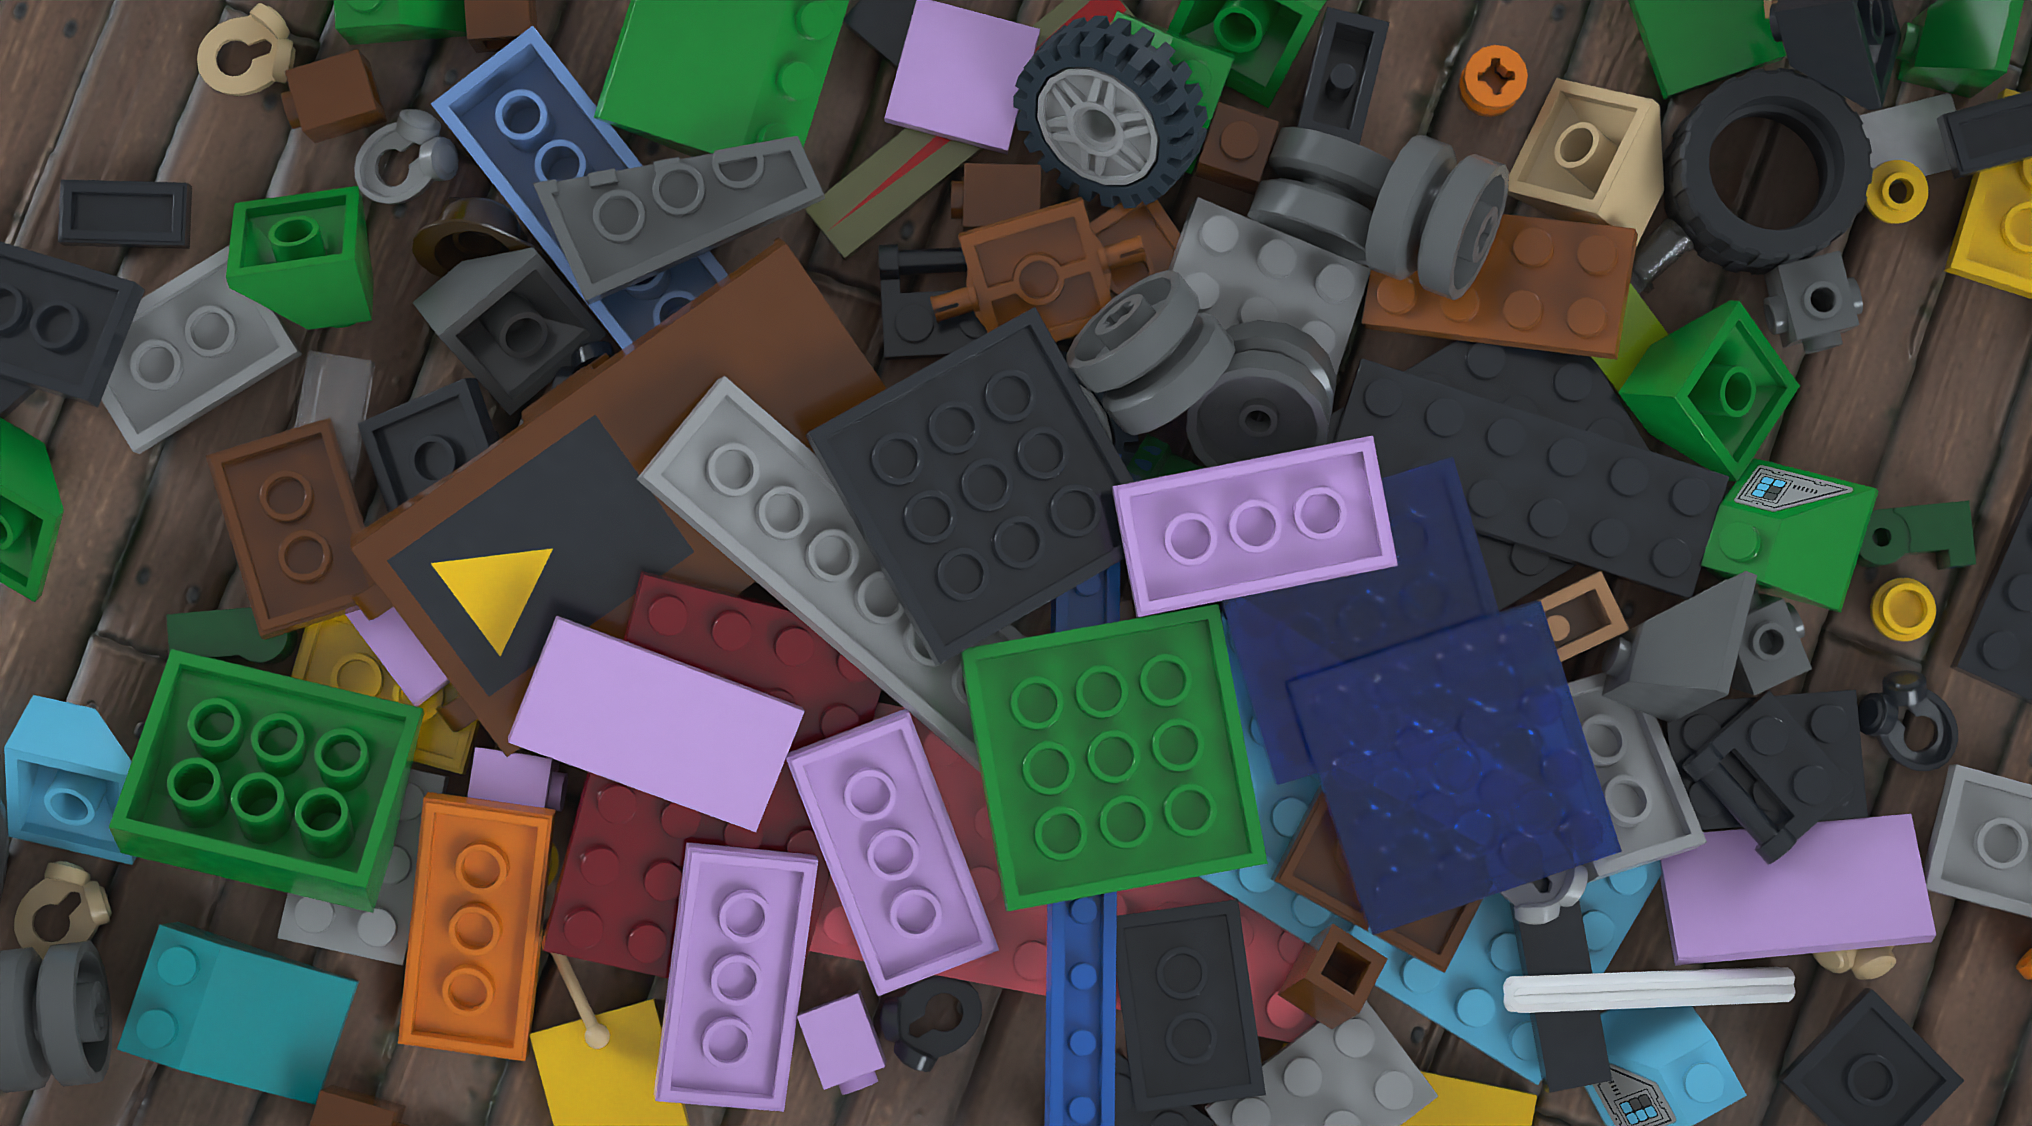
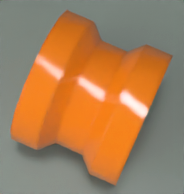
M1491 45L1481 48L1472 55L1460 74L1458 90L1462 102L1470 111L1479 116L1494 117L1503 115L1514 106L1526 88L1528 73L1525 62L1517 52L1506 46ZM1494 67H1496L1497 72H1499L1503 77H1508V79H1501L1500 76L1495 73Z

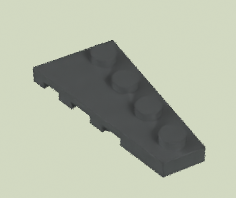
M798 136L715 150L713 154L685 159L676 157L653 161L651 165L618 171L615 168L597 171L579 178L562 181L553 179L533 183L588 305L825 199Z

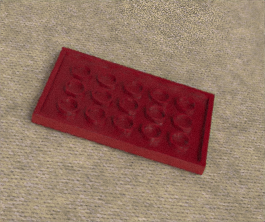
M644 571L641 572L623 641L801 706L805 712L789 752L873 721L881 688L787 607ZM785 759L756 832L588 772L542 940L543 951L669 979L686 843L688 842L816 855L818 866L804 961L805 967L829 881L830 871L787 760Z

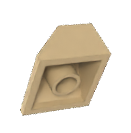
M1556 78L1509 174L1507 194L1558 220L1634 228L1638 234L1637 247L1664 191L1660 105L1653 99Z

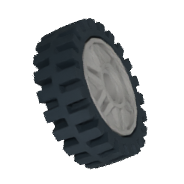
M1095 15L1088 22L1085 17L1073 20L1068 26L1064 25L1043 43L1023 67L1024 70L1018 76L1015 85L1019 90L1013 96V108L1021 110L1015 118L1018 130L1031 131L1023 141L1030 153L1039 150L1043 152L1044 155L1038 161V165H1041V168L1046 173L1053 168L1058 169L1061 172L1056 181L1059 185L1068 190L1076 183L1080 185L1078 197H1082V199L1090 202L1099 193L1101 206L1114 208L1121 201L1124 209L1136 208L1142 201L1145 205L1156 201L1161 194L1164 195L1186 172L1200 152V146L1205 141L1207 129L1202 126L1208 117L1206 106L1197 105L1203 97L1199 83H1185L1192 74L1187 63L1183 61L1173 65L1169 61L1176 50L1166 41L1156 49L1151 45L1155 33L1145 27H1142L1132 35L1131 21L1122 18L1116 19L1109 25L1107 16Z

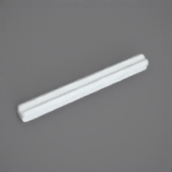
M1755 967L1512 976L1504 982L1503 990L1505 995L1503 1003L1510 1012L1535 1013L1789 1002L1796 993L1793 985L1795 975L1788 967Z

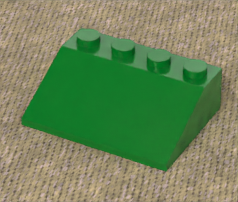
M631 0L594 118L691 157L713 154L715 150L798 136L802 147H804L849 0Z
M171 649L109 829L122 854L373 913L393 851L424 715L423 708Z

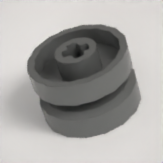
M1299 127L1281 128L1268 161L1280 178L1260 182L1247 216L1254 221L1355 263L1367 265L1365 246L1370 221L1379 193L1394 162L1364 146L1337 136Z
M1424 135L1412 137L1400 151L1389 170L1372 214L1365 246L1366 263L1369 268L1398 280H1403L1418 270L1419 283L1423 289L1451 300L1462 297L1477 277L1495 239L1504 212L1509 187V171L1506 165L1477 154L1469 155L1457 164L1456 154L1451 145Z
M1166 270L1155 273L1124 290L1088 321L1074 339L1066 355L1067 364L1071 371L1088 390L1096 393L1104 392L1102 397L1104 410L1123 432L1132 436L1150 432L1172 421L1194 405L1218 381L1228 368L1235 352L1234 340L1213 315L1206 313L1197 314L1200 308L1198 296L1178 272Z
M1255 320L1229 327L1226 331L1234 340L1235 352L1228 368L1214 386L1194 405L1188 408L1186 433L1194 454L1209 468L1326 445L1336 386V374L1328 353L1311 335L1287 323Z
M91 941L56 944L49 947L44 959L40 957L33 947L0 950V1089L4 1093L37 1090L45 1087L51 1073L63 1087L103 1081L109 1069L112 1050V1011L106 971L98 949Z

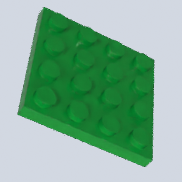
M1219 604L975 646L959 653L1006 912L1268 864Z

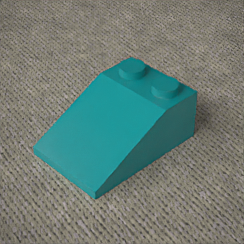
M181 922L160 924L117 1050L181 1071L316 1105L319 1092L323 1089L359 981Z

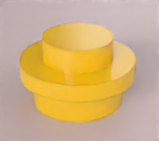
M1896 578L1887 581L1876 590L1871 600L1870 614L1874 626L1885 637L1900 642L1912 641L1923 636L1931 628L1936 616V604L1929 589L1921 582L1911 578Z

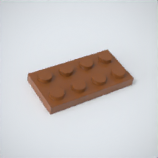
M1503 214L1486 260L1473 284L1462 297L1451 300L1423 289L1419 283L1418 270L1403 280L1371 270L1362 324L1366 329L1617 360L1638 234L1634 228Z

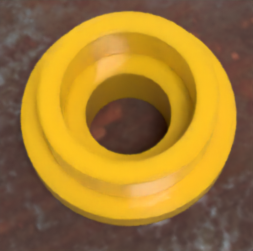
M1891 160L1881 163L1873 169L1872 183L1868 185L1865 204L1870 213L1880 221L1891 224L1910 221L1919 215L1926 205L1928 199L1927 180L1922 171L1908 161ZM1894 180L1903 182L1907 189L1906 198L1900 204L1894 202L1889 196V186Z

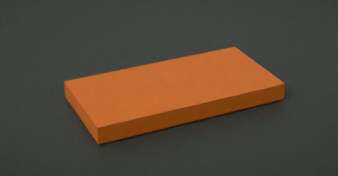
M427 792L423 797L398 1044L519 1061L526 1060L530 1048L529 1034L532 1030L556 809Z

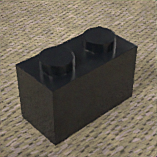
M1327 7L1320 23L1295 127L1316 130L1360 145L1390 22Z

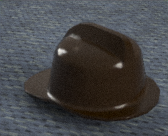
M449 197L444 203L438 220L422 227L413 238L412 252L417 262L431 274L441 278L461 261L534 248L560 280L563 281L557 265L543 251L527 242V236L523 232L514 212L505 205L491 199Z

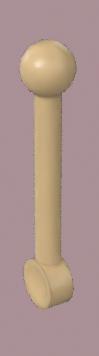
M543 930L542 932V940L544 937L545 930ZM551 953L587 1029L585 1032L587 1045L593 1049L603 1048L609 1042V1030L603 1024H598L567 956Z

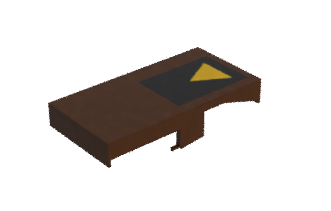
M779 237L773 240L774 244L610 358L607 353L603 354L521 412L524 420L523 424L469 462L351 536L350 550L375 581L370 587L358 594L352 595L351 598L369 621L379 617L392 607L396 609L460 694L448 704L436 708V711L452 732H458L478 719L506 757L520 749L521 747L508 742V736L556 616L623 640L642 571L737 595L756 582L637 480L643 470L718 379L724 376L727 377L814 454L815 452L805 437L808 432L887 389L789 246Z

